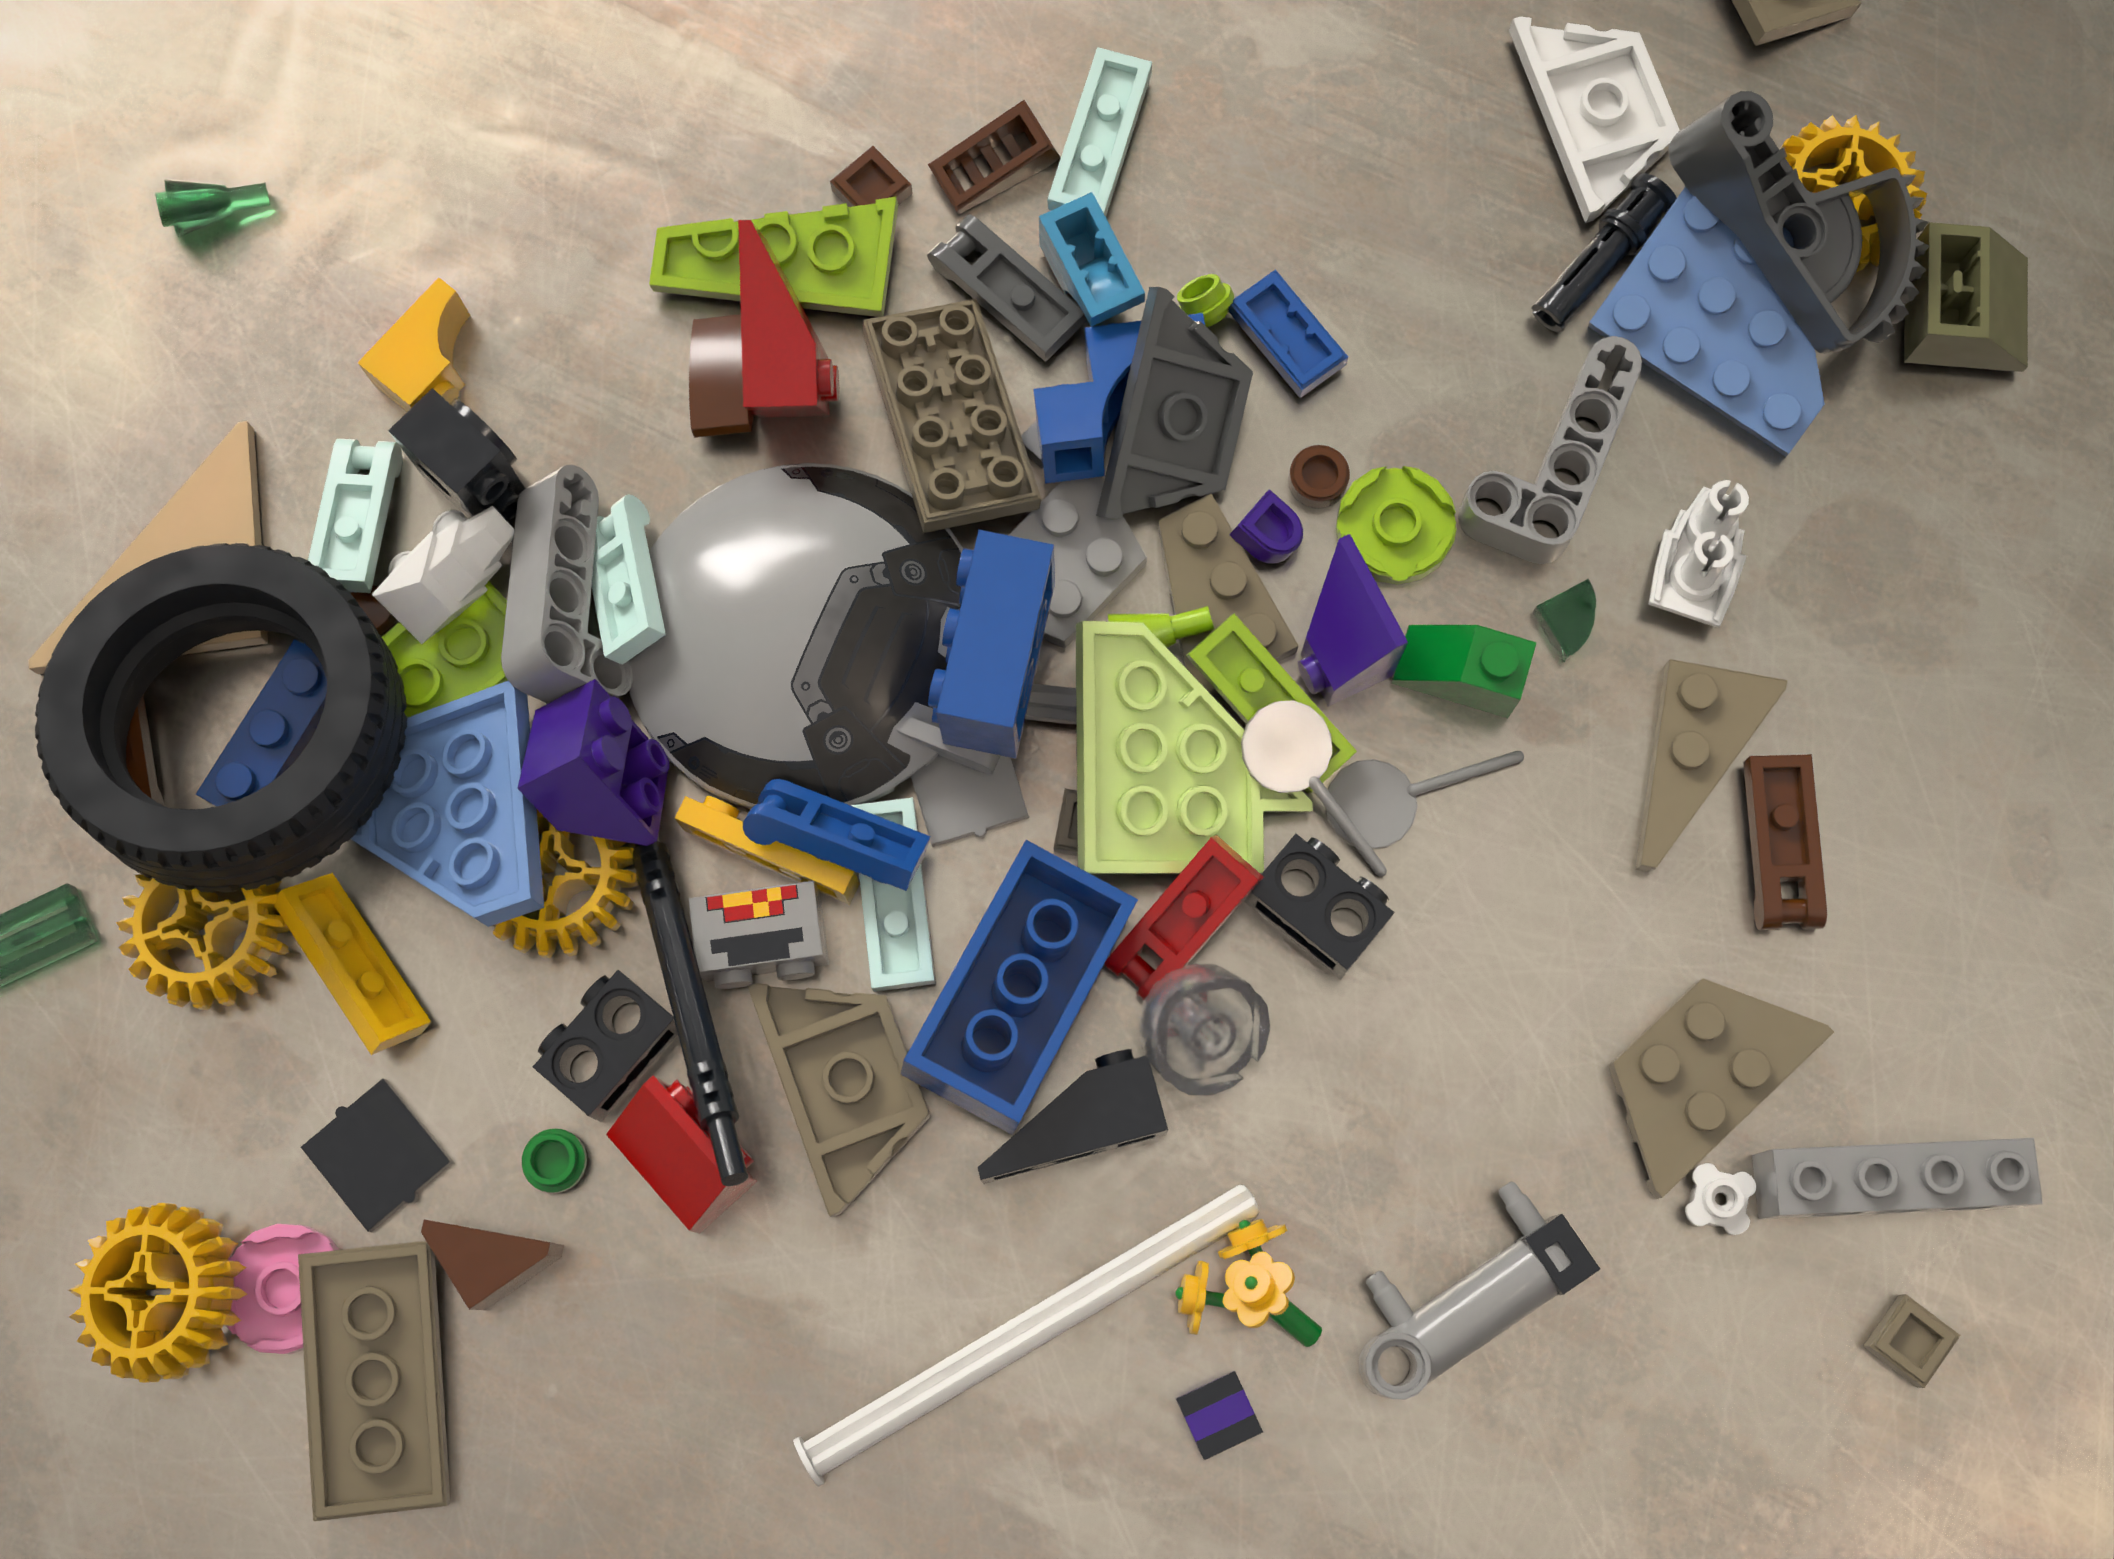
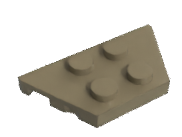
M1704 978L1693 984L1608 1065L1617 1094L1623 1098L1627 1109L1626 1121L1633 1142L1638 1143L1649 1176V1180H1646L1650 1193L1656 1199L1663 1198L1819 1048L1834 1031L1824 1023Z
M761 983L752 984L747 987L828 1215L830 1217L837 1216L849 1206L931 1115L919 1084L900 1075L907 1050L885 995L865 993L843 994L823 989L806 988V990L771 987L768 984Z

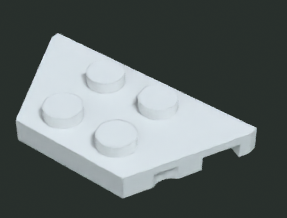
M1521 16L1514 18L1509 29L1510 35L1585 223L1594 221L1631 186V183L1639 174L1645 173L1669 150L1672 138L1680 129L1639 32L1617 29L1597 31L1588 25L1566 23L1564 30L1531 26L1532 18Z

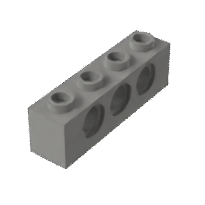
M2034 1138L1772 1149L1752 1155L1759 1219L2008 1209L2043 1204Z

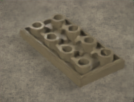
M977 299L863 320L862 332L923 533L1040 509V492Z

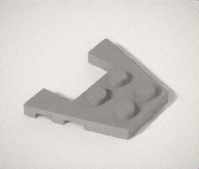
M1035 421L1021 437L1028 457L1043 469L1037 423ZM1101 477L1058 482L1059 484L1041 501L1040 509L1033 510L1009 534V536L1054 544L1055 587L1043 639L1063 648H1066L1076 638V624L1081 621H1092L1141 571L1147 562V556L1124 517L1112 520L1096 516L1104 484Z

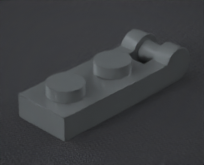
M968 214L956 225L957 234L947 243L939 242L927 254L928 260L943 277L953 280L973 299H977L982 307L1046 362L1086 322V316L1075 302L975 216ZM972 251L983 254L973 265L965 260Z

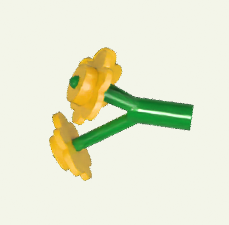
M1263 1219L1253 1222L1242 1220L1239 1223V1228L1227 1234L1231 1245L1219 1250V1257L1227 1259L1248 1250L1251 1260L1250 1262L1237 1260L1227 1268L1225 1282L1230 1289L1225 1294L1206 1291L1209 1264L1204 1261L1197 1262L1195 1276L1183 1275L1181 1286L1175 1292L1178 1299V1313L1188 1315L1187 1328H1189L1190 1334L1197 1335L1205 1305L1227 1308L1231 1312H1237L1239 1320L1249 1328H1258L1270 1318L1305 1347L1315 1344L1322 1333V1327L1288 1300V1297L1285 1295L1294 1284L1295 1276L1293 1270L1283 1262H1274L1273 1258L1268 1253L1263 1252L1261 1245L1270 1239L1287 1232L1285 1224L1266 1228Z

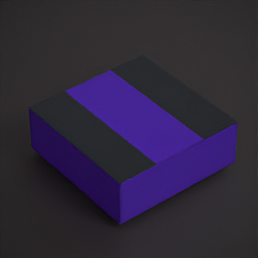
M1235 1371L1175 1398L1203 1460L1263 1433Z

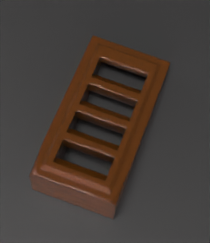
M1023 100L929 163L928 166L956 212L960 215L1041 172L1061 159L1030 107ZM1022 133H1025L1032 144L1024 152L1014 138ZM1003 143L1013 158L1005 165H1003L994 150L995 147ZM982 154L993 170V173L985 178L973 160ZM963 165L974 183L966 191L952 171Z

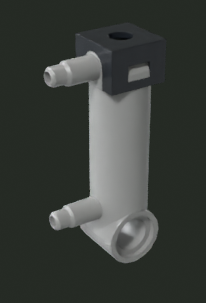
M1511 1181L1499 1189V1195L1506 1204L1507 1212L1523 1233V1236L1515 1240L1514 1244L1425 1305L1413 1312L1395 1284L1390 1283L1382 1271H1378L1367 1278L1366 1284L1373 1293L1374 1301L1392 1327L1382 1334L1371 1338L1363 1347L1359 1356V1373L1363 1383L1374 1394L1388 1399L1406 1400L1418 1395L1428 1383L1557 1295H1564L1599 1271L1600 1267L1564 1215L1551 1216L1544 1221L1529 1197L1521 1192L1515 1182ZM1392 1346L1402 1349L1410 1360L1408 1377L1397 1385L1387 1383L1381 1377L1378 1370V1361L1381 1354Z

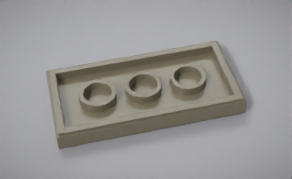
M427 1241L299 1254L298 1264L313 1521L449 1505L451 1498L435 1254Z

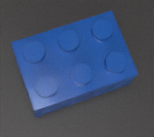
M978 529L974 550L964 548L960 557L956 586L961 587L959 599L961 607L960 610L950 608L948 611L942 645L947 647L946 663L948 664L946 670L935 669L930 686L928 706L933 707L932 722L939 724L943 744L1016 759L1055 587L1054 544Z

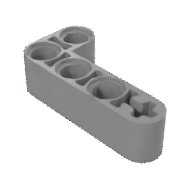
M1611 336L1603 338L1594 344L1578 373L1534 484L1498 471L1483 472L1474 478L1467 489L1458 514L1460 527L1466 535L1478 542L1532 563H1552L1561 557L1580 525L1640 374L1642 358L1640 351L1634 343L1622 337ZM1605 369L1614 372L1612 383L1607 392L1597 389ZM1576 418H1591L1598 424L1600 431L1593 433L1582 429L1576 422ZM1559 468L1571 470L1579 478L1580 484L1569 485L1563 483L1555 475L1554 470ZM1482 498L1493 499L1501 506L1503 514L1496 516L1485 514L1477 506L1476 500ZM1538 520L1549 521L1557 528L1559 537H1543L1535 530L1533 522Z
M572 464L560 467L525 488L519 495L501 654L502 668L509 682L521 692L547 704L594 679L599 682L611 697L617 698L625 695L631 689L633 683L632 669L629 661L621 665L605 658L601 639L588 633L599 497L596 485L589 474L582 468Z

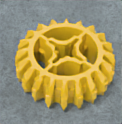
M1832 115L1823 121L1820 128L1810 122L1801 129L1798 136L1792 135L1781 146V148H1785L1787 154L1785 159L1793 170L1797 169L1800 181L1812 193L1839 186V183L1842 185L1891 168L1898 169L1901 176L1904 174L1916 175L1912 183L1907 186L1910 197L1924 198L1920 206L1913 209L1915 218L1921 219L1922 214L1920 210L1925 205L1928 194L1919 189L1924 182L1925 171L1910 168L1915 162L1916 151L1900 152L1897 149L1900 143V134L1892 136L1888 140L1879 135L1880 121L1871 125L1868 130L1860 128L1857 115L1848 119L1843 127ZM1836 163L1833 169H1818L1816 173L1803 172L1819 164ZM1865 194L1851 197L1859 220H1868L1871 215L1875 216L1870 201ZM1877 223L1861 227L1862 252L1856 273L1859 270H1863L1868 262L1876 267L1879 265L1880 241Z
M537 810L538 834H542L539 845L542 875L554 872L557 862L568 872H565V875L554 876L552 886L542 878L544 908L540 909L538 920L521 915L495 924L493 934L501 941L514 936L513 947L522 953H527L536 943L538 954L543 958L552 957L559 940L563 952L568 956L577 955L579 948L577 937L582 935L588 944L596 947L601 943L600 936L595 930L598 925L603 923L612 931L619 929V921L610 914L614 906L623 910H631L634 902L624 893H621L620 890L621 888L638 886L636 873L623 870V868L633 864L634 849L621 847L626 842L591 836L598 847L601 858V867H591L585 861L574 860V845L569 841L570 832L557 830ZM583 891H594L590 899L580 909L566 917L560 918V916L566 915L569 901L574 895Z
M142 874L135 875L138 885L144 887L139 898L134 895L122 897L124 905L134 909L133 917L124 918L116 922L119 930L133 934V937L118 948L123 955L137 958L128 970L133 977L141 980L148 979L145 988L150 994L161 997L167 993V999L170 1004L184 1007L191 1000L193 1007L200 1010H208L211 1008L215 998L222 1005H235L237 987L249 995L258 993V984L254 978L258 972L268 977L277 975L276 968L267 962L272 952L278 955L289 953L288 945L278 941L277 936L278 933L290 930L283 921V917L277 915L279 913L273 906L279 892L275 891L282 881L269 886L261 885L259 888L251 890L241 888L246 900L235 903L229 899L219 901L218 895L214 892H200L197 888L192 890L179 889L175 886L159 883L152 877L148 878ZM179 899L177 910L168 918L173 906ZM207 916H214V920L208 922ZM201 929L205 930V935L203 936L199 934ZM246 931L242 943L233 954L235 940L242 932ZM176 947L182 950L192 948L195 957L203 960L205 971L197 973L182 972L172 961L168 950Z
M158 1203L151 1207L139 1206L134 1209H128L126 1218L106 1221L107 1236H97L88 1240L94 1254L93 1258L75 1263L85 1274L83 1283L68 1290L75 1296L81 1297V1307L69 1318L77 1323L86 1324L77 1342L84 1344L86 1347H95L91 1359L92 1362H96L101 1366H111V1374L120 1378L139 1379V1382H159L160 1379L182 1378L188 1375L189 1368H200L205 1364H209V1349L219 1350L221 1347L229 1345L222 1327L233 1326L235 1323L242 1321L231 1311L233 1300H238L247 1295L241 1288L234 1287V1277L247 1267L238 1261H229V1257L238 1243L230 1238L220 1237L223 1224L218 1223L214 1219L204 1218V1212H200L196 1208H178L176 1204ZM148 1289H171L169 1295L147 1296L145 1293Z

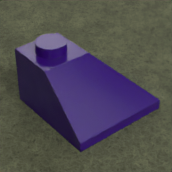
M1350 534L1338 540L1301 651L1303 659L1298 661V668L1307 688L1312 694L1320 692L1328 707L1392 677L1408 644L1404 633Z

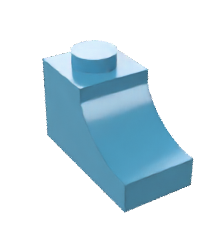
M1093 192L1039 216V246L1064 294L1070 293L1091 327L1145 302V291Z

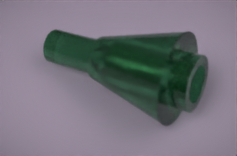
M164 179L166 191L155 192L163 227L174 226L178 237L233 214V211L271 206L266 182L228 188L227 185Z

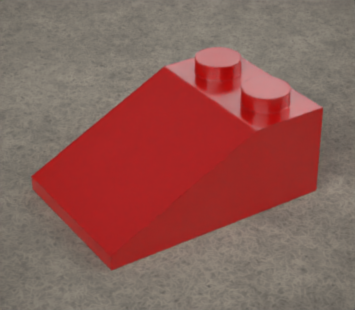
M738 220L743 407L758 417L830 416L829 402L839 401L838 366L832 364V359H828L818 336L767 239L751 220Z

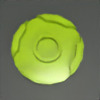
M1387 466L1370 470L1352 483L1339 506L1336 533L1338 540L1348 534L1351 535L1375 581L1400 585L1419 581L1441 566L1455 541L1456 520L1454 515L1456 512L1452 498L1437 479L1418 468L1402 466V469H1386Z

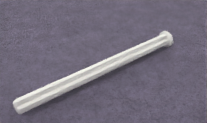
M1244 1185L1236 1186L806 1442L800 1436L797 1437L793 1442L810 1477L818 1487L823 1485L825 1482L822 1475L1223 1238L1229 1232L1239 1228V1223L1242 1220L1250 1222L1255 1219L1259 1214V1207L1255 1198Z

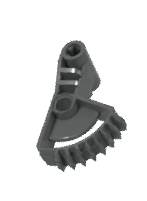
M1740 91L1731 95L1680 130L1672 138L1669 146V159L1686 188L1707 209L1737 234L1817 352L1821 354L1831 351L1839 352L1851 347L1861 338L1879 343L1887 340L1895 332L1893 324L1901 322L1909 314L1904 304L1913 301L1914 297L1920 293L1911 282L1921 278V275L1926 271L1914 259L1923 255L1930 247L1916 239V234L1923 231L1929 223L1928 221L1915 218L1913 209L1919 207L1924 199L1917 196L1910 197L1907 186L1912 183L1916 175L1904 174L1901 176L1898 169L1891 168L1817 193L1808 191L1800 181L1797 169L1793 170L1785 159L1787 157L1785 148L1779 149L1770 137L1773 127V113L1769 103L1761 95L1752 91ZM1865 194L1873 208L1880 241L1879 269L1873 292L1866 307L1848 329L1831 303L1848 287L1860 262L1862 230L1859 216L1851 197ZM1783 227L1791 233L1794 247H1791L1785 241Z

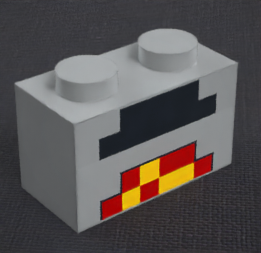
M814 881L689 898L693 945L700 975L706 982L714 981L715 988L717 989L745 987L753 984L752 975L777 972L778 980L808 978L815 975V966L829 965L821 892Z

